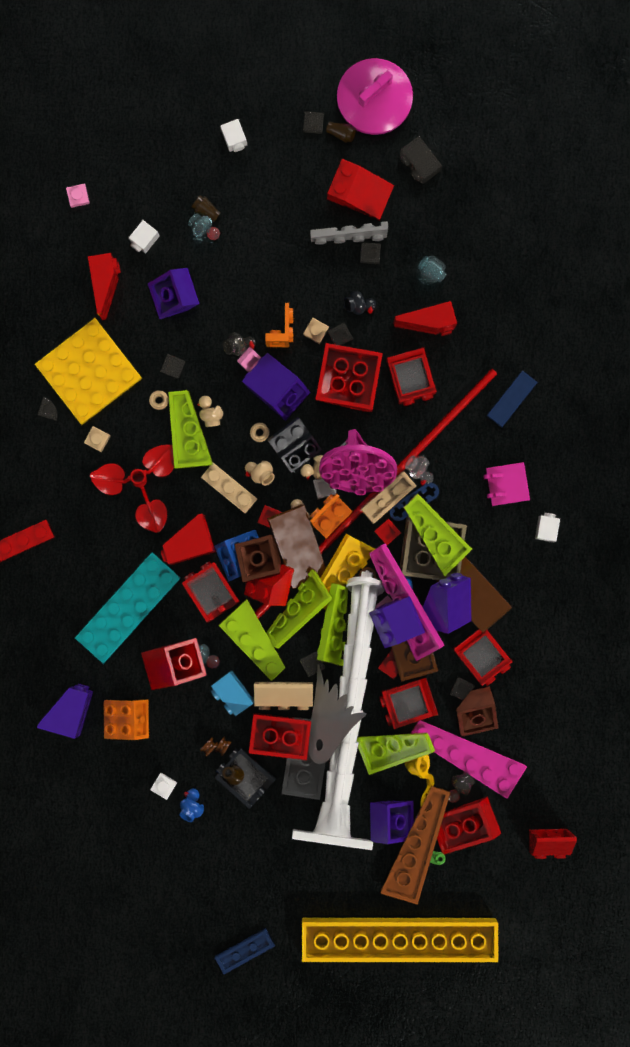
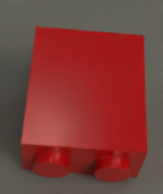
M198 514L163 545L164 550H161V555L164 562L173 565L215 552L205 515Z
M196 638L141 653L151 690L176 686L207 675Z

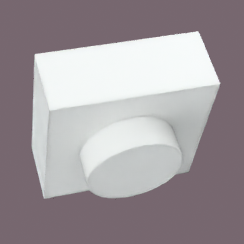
M160 773L151 791L167 800L177 782Z

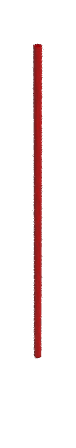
M491 369L397 465V476L497 375L495 370ZM371 492L318 546L321 554L362 513L360 509L379 492ZM263 603L255 611L257 618L259 619L272 605Z

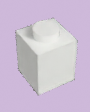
M236 119L221 125V131L229 152L243 150L244 146L247 145V141L239 120Z
M142 220L129 237L131 241L130 246L137 252L142 250L146 254L158 239L159 233Z
M544 513V516H539L535 539L556 542L560 519L555 518L556 515L551 513Z

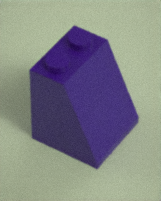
M268 353L259 359L257 365L246 374L242 381L249 390L285 421L311 393L295 374Z
M453 573L451 576L441 579L438 583L431 586L423 609L436 631L449 634L471 622L470 577L463 576L461 573Z
M83 684L70 687L40 721L37 728L74 739L79 737L93 691L89 690V686Z

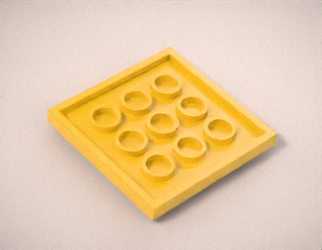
M96 318L35 363L36 367L81 425L142 379Z

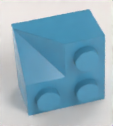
M230 671L211 686L213 688L211 693L217 700L221 699L222 702L226 703L224 707L230 715L233 713L237 716L254 703V699L233 671Z

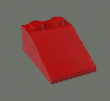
M342 159L327 193V199L380 221L394 185L363 167Z
M111 253L88 257L97 314L102 320L107 318L119 280L118 274L121 273L119 262Z
M449 301L395 316L393 324L394 327L445 336L452 333V330L457 325V320L452 303Z
M253 713L249 754L307 760L311 721Z
M488 797L472 801L444 813L437 836L443 854L494 840L501 834Z
M529 829L530 854L535 856L536 859H545L546 855H554V858H566V855L572 854L577 837L568 829Z

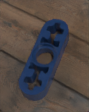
M434 483L425 484L399 501L389 511L391 519L402 521L408 517L406 511L401 513V518L399 516L395 517L393 515L395 512L394 508H403L404 506L401 503L405 502L406 505L409 499L418 494L419 491H421V494H424L427 491L426 487L434 488L435 491L433 492V497L428 495L424 499L427 500V503L434 500L439 494L437 485Z

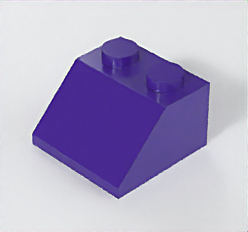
M188 268L169 270L148 283L159 319L188 311L199 304Z
M410 596L383 604L369 612L384 648L398 645L425 633V629Z
M380 801L370 803L371 841L383 844L404 842L414 823L413 801Z

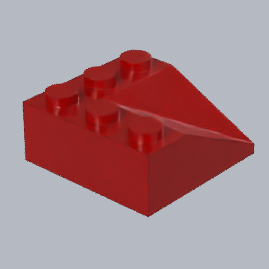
M326 343L316 400L355 410L372 412L383 353Z

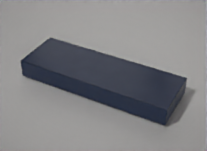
M522 371L488 413L487 417L502 428L537 384V381Z
M265 928L215 956V959L223 974H226L275 947V944Z

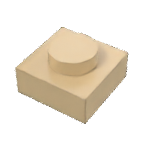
M312 318L303 335L320 344L329 326Z
M93 426L84 443L102 452L110 435Z

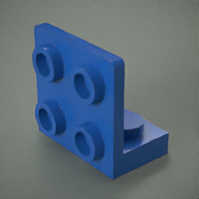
M256 530L228 539L214 546L228 581L241 577L235 544L259 538Z

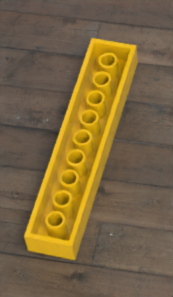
M302 918V962H498V921L496 918Z

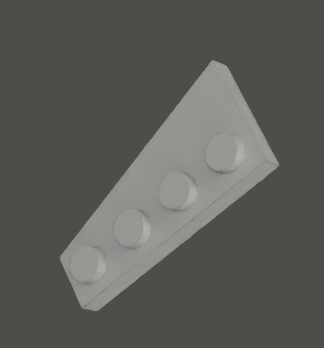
M388 221L381 222V226L377 227L369 223L364 224L359 229L352 225L342 227L341 231H337L335 227L311 230V242H315V244H325L326 241L344 243L345 240L363 242L364 239L382 241L383 238H387Z

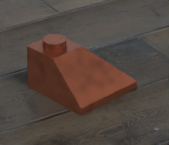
M273 535L235 544L243 582L280 573L281 557Z
M490 686L470 691L456 709L461 737L498 729L496 706Z

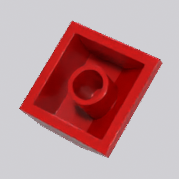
M281 563L280 573L247 581L244 595L267 605L286 606L294 568Z

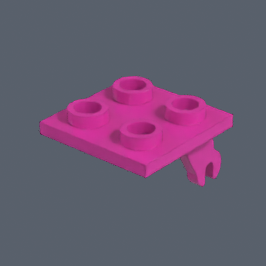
M524 462L486 468L487 475H484V479H488L490 494H487V498H491L492 506L530 500Z

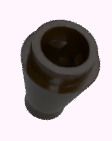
M329 122L326 132L347 143L353 141L356 128L352 127V124Z
M201 195L191 207L195 210L194 212L212 221H215L221 213L206 197Z
M231 766L223 770V776L229 784L238 785L244 779V772L239 766Z

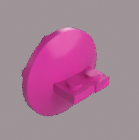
M371 58L354 64L342 76L337 90V103L342 117L348 124H352V127H355L357 131L365 134L379 135L396 129L407 118L412 106L413 91L409 78L400 67L384 59Z
M354 429L348 431V439L345 446L334 448L323 455L320 460L319 472L330 488L353 492L357 495H365L368 492H381L385 487L389 486L397 476V464L393 457L385 451L368 446L357 430Z

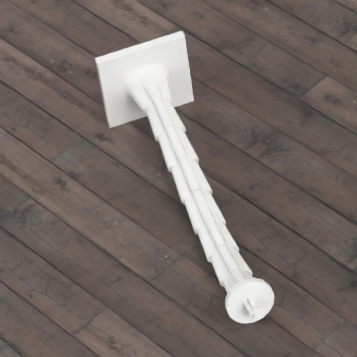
M368 570L366 572L362 571L359 577L348 579L346 587L352 592L351 613L348 614L347 645H344L343 674L340 676L339 698L345 694L348 695L345 710L350 706H354L351 714L363 713L361 708L367 679L365 678L371 648L369 647L374 627L369 612L375 609L377 596L383 594L385 590L382 582L372 578L373 573ZM361 720L349 731L330 758V768L327 770L325 802L322 803L314 831L293 829L292 839L372 850L373 842L371 840L354 838L350 834V806L348 801L354 778L352 771L359 743L357 742Z

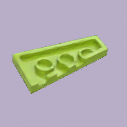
M189 391L168 392L174 468L213 465Z
M311 569L308 574L309 578L305 583H301L298 587L299 592L294 599L288 601L286 610L283 614L280 613L266 632L275 648L279 649L332 600L331 595L316 571Z
M331 583L329 594L332 600L327 604L321 640L317 650V660L343 666L341 653L344 650L345 642H342L343 631H346V623L343 616L347 613L348 588Z
M246 599L219 626L272 681L285 669V666Z

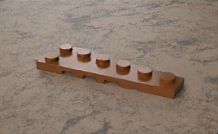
M434 786L430 787L384 882L381 894L418 905L450 791Z

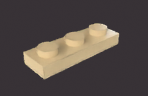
M214 463L201 477L245 514L257 501L255 496Z
M403 471L389 486L375 495L360 510L374 524L413 490L416 485Z

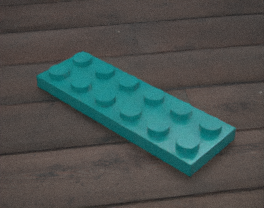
M152 552L75 639L104 664L181 577Z

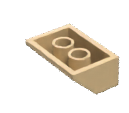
M255 682L254 704L259 706V710H270V706H278V710H290V706H297V710H309V707H313V682Z

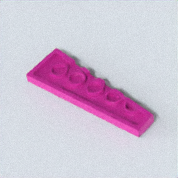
M386 543L370 552L369 555L379 578L382 580L386 593L390 594L392 602L410 596L425 629V633L407 640L415 660L418 661L445 646Z
M422 720L417 722L410 733H428L436 754L506 799L527 768L526 765Z

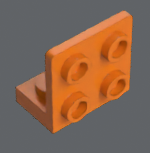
M285 303V333H281L280 330H271L270 333H266V347H289V342H293V327H290V323H293V308H289V303Z
M330 494L323 503L325 506L321 510L317 508L310 515L311 525L325 538L353 512L339 498L338 494L335 496Z
M104 700V738L122 740L149 738L148 700Z

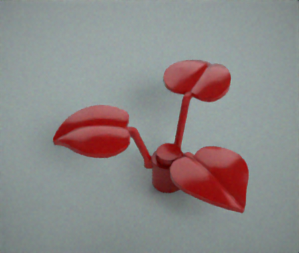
M161 445L149 450L144 455L142 461L144 467L149 470L135 469L125 480H123L125 477L124 470L114 463L103 465L90 473L91 480L96 488L107 495L119 494L123 488L122 483L125 484L132 481L135 487L141 488L146 504L140 505L136 510L135 516L138 524L144 529L159 533L164 528L167 521L166 506L158 499L149 502L144 486L147 483L146 474L153 472L157 477H165L173 471V445Z

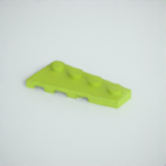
M416 494L403 508L445 577L472 548L419 494Z
M428 733L357 737V742H359L358 748L369 775L435 752Z

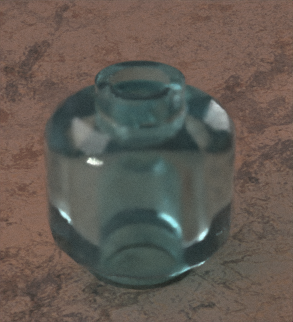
M433 255L425 256L417 267L419 269V276L430 284H434L437 281L440 283L446 276V265Z

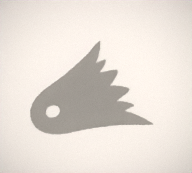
M319 664L308 752L316 764H324L331 758L349 731L367 713L351 714L354 706H350L345 710L348 695L345 694L337 700V684H334L329 692L328 679L324 685ZM318 739H321L323 742V747L320 751L316 748Z

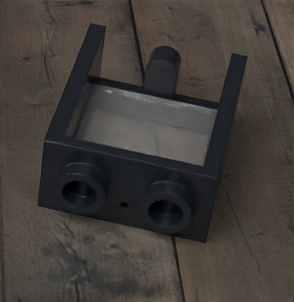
M244 748L240 750L235 749L229 755L231 760L226 765L222 763L216 770L218 775L215 778L250 809L276 780V777L246 752ZM226 767H241L244 772L243 781L238 785L229 784L223 776V770Z

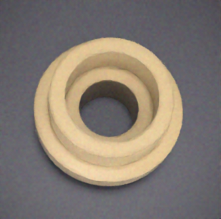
M155 391L151 394L149 402L154 409L162 410L168 405L169 399L165 392ZM158 397H161L163 399L162 403L160 404L156 403V399Z
M256 423L251 427L250 435L254 441L263 442L269 436V429L263 423ZM258 429L263 430L262 436L256 434Z

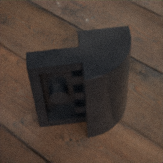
M298 417L267 439L291 473L322 451Z

